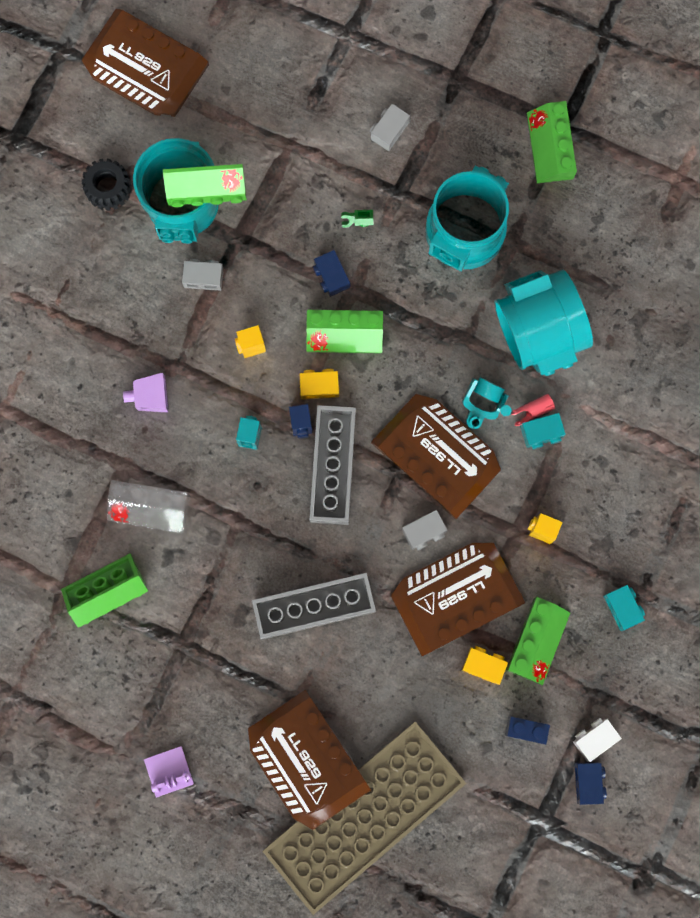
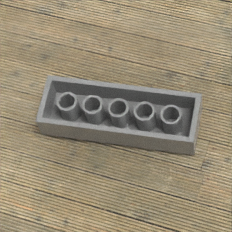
M317 405L310 523L349 525L356 408Z
M367 573L252 600L261 640L376 612Z

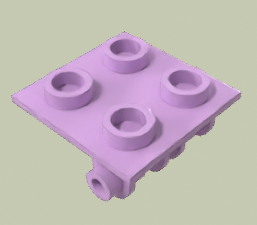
M182 746L144 759L152 783L151 789L156 797L194 784Z

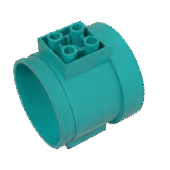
M180 138L161 140L147 148L135 165L133 173L135 193L140 204L155 224L157 235L163 242L181 241L186 244H190L192 241L197 242L198 234L207 229L217 215L219 205L203 203L197 209L182 215L162 214L150 206L152 190L158 181L163 178V169L215 166L210 155L200 146L199 142Z
M476 165L472 171L455 174L443 182L437 190L434 202L427 215L425 233L429 246L428 254L461 272L463 269L481 267L495 258L503 245L507 232L509 202L506 191L509 183L503 177L494 176L486 168ZM462 195L474 196L486 201L495 209L499 217L500 228L486 239L472 242L463 241L453 237L442 227L436 211L444 201L452 197Z
M539 270L504 284L508 295L502 299L495 300V309L505 340L515 362L521 370L532 365L541 375L549 376L554 374L555 370L559 368L567 369L572 367L573 363L578 361L575 353L593 346L592 331L585 308L573 281L565 270H560L550 275Z

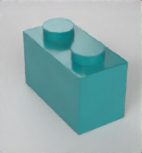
M559 413L528 421L520 426L526 447H532V449L541 448L544 446L543 443L547 442L551 444L559 443L562 441L561 438L566 435Z
M246 416V418H240L236 437L239 447L258 450L262 426L256 417Z
M628 585L603 596L620 631L645 621L643 617L645 616L644 610L640 605H637L635 601L636 594Z

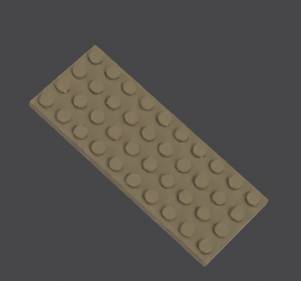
M413 722L358 769L371 791L314 830L297 821L262 851L313 915L467 784L416 722Z

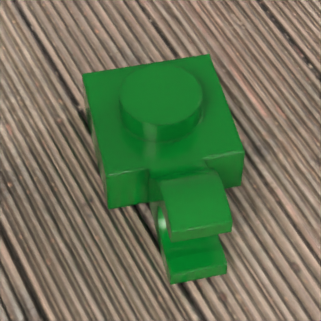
M354 210V213H341V218L348 219V221H342L343 228H348L353 223H355V226L361 227L374 225L373 210Z

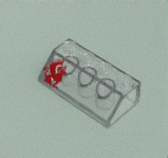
M111 480L107 501V521L183 533L190 495L186 492Z

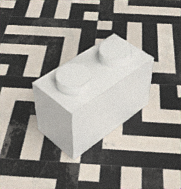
M597 719L591 724V729L587 732L584 729L575 736L576 740L573 743L587 762H591L622 739L608 719Z

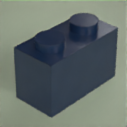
M335 250L314 259V266L312 268L315 275L320 276L322 280L320 285L324 293L328 292L329 296L332 297L350 288V281Z
M308 404L289 407L293 436L298 438L309 437V434H312Z
M508 716L505 736L546 745L550 725Z
M599 762L574 763L577 804H604V799L607 798L606 787H603L602 779H605L604 766L602 767Z

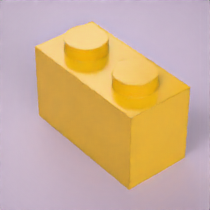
M258 325L236 332L238 338H235V343L239 354L243 353L244 359L266 352Z
M323 369L322 372L305 370L303 371L304 373H300L301 399L339 397L338 371Z
M540 513L530 521L528 530H530L529 536L551 544L556 540L563 522Z
M475 646V649H469L462 671L500 685L508 662L504 661L505 657L495 653L493 656L488 655L485 649Z

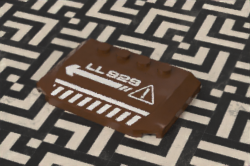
M115 9L81 60L92 79L153 115L161 116V114L171 115V117L177 115L209 66V62L199 53L121 9Z
M415 394L371 441L374 447L392 460L455 520L501 471L494 451L438 400Z
M471 543L406 576L391 594V598L421 656L525 604L494 543Z
M306 690L248 728L251 753L293 819L310 829H316L371 791L369 785Z

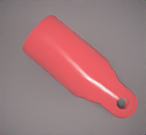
M546 394L513 410L511 415L526 411V416L522 420L517 421L515 426H520L522 423L531 421L554 410L555 405L550 395Z

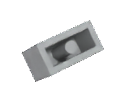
M393 104L383 110L380 116L381 120L378 123L375 122L370 130L371 140L387 151L391 150L410 123V115Z
M197 259L184 261L182 279L184 288L222 290L223 266L221 263L210 260L207 263Z
M435 510L402 527V531L411 549L417 548L419 551L428 546L427 542L433 539L436 542L444 538L447 528L438 511Z

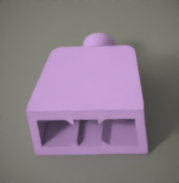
M163 373L134 380V390L123 391L124 403L135 402V408L139 411L168 412L166 379Z

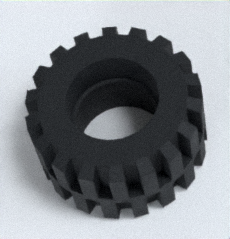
M108 158L107 161L99 159L98 163L96 161L92 162L93 166L91 167L88 165L86 167L87 172H83L82 175L84 178L82 179V188L92 205L98 206L101 210L105 207L106 211H111V207L114 210L118 209L117 206L119 204L123 206L125 204L124 200L128 201V194H131L132 191L130 187L132 186L125 168L119 165V162H112ZM114 178L117 180L112 190L107 192L97 190V186L102 179Z

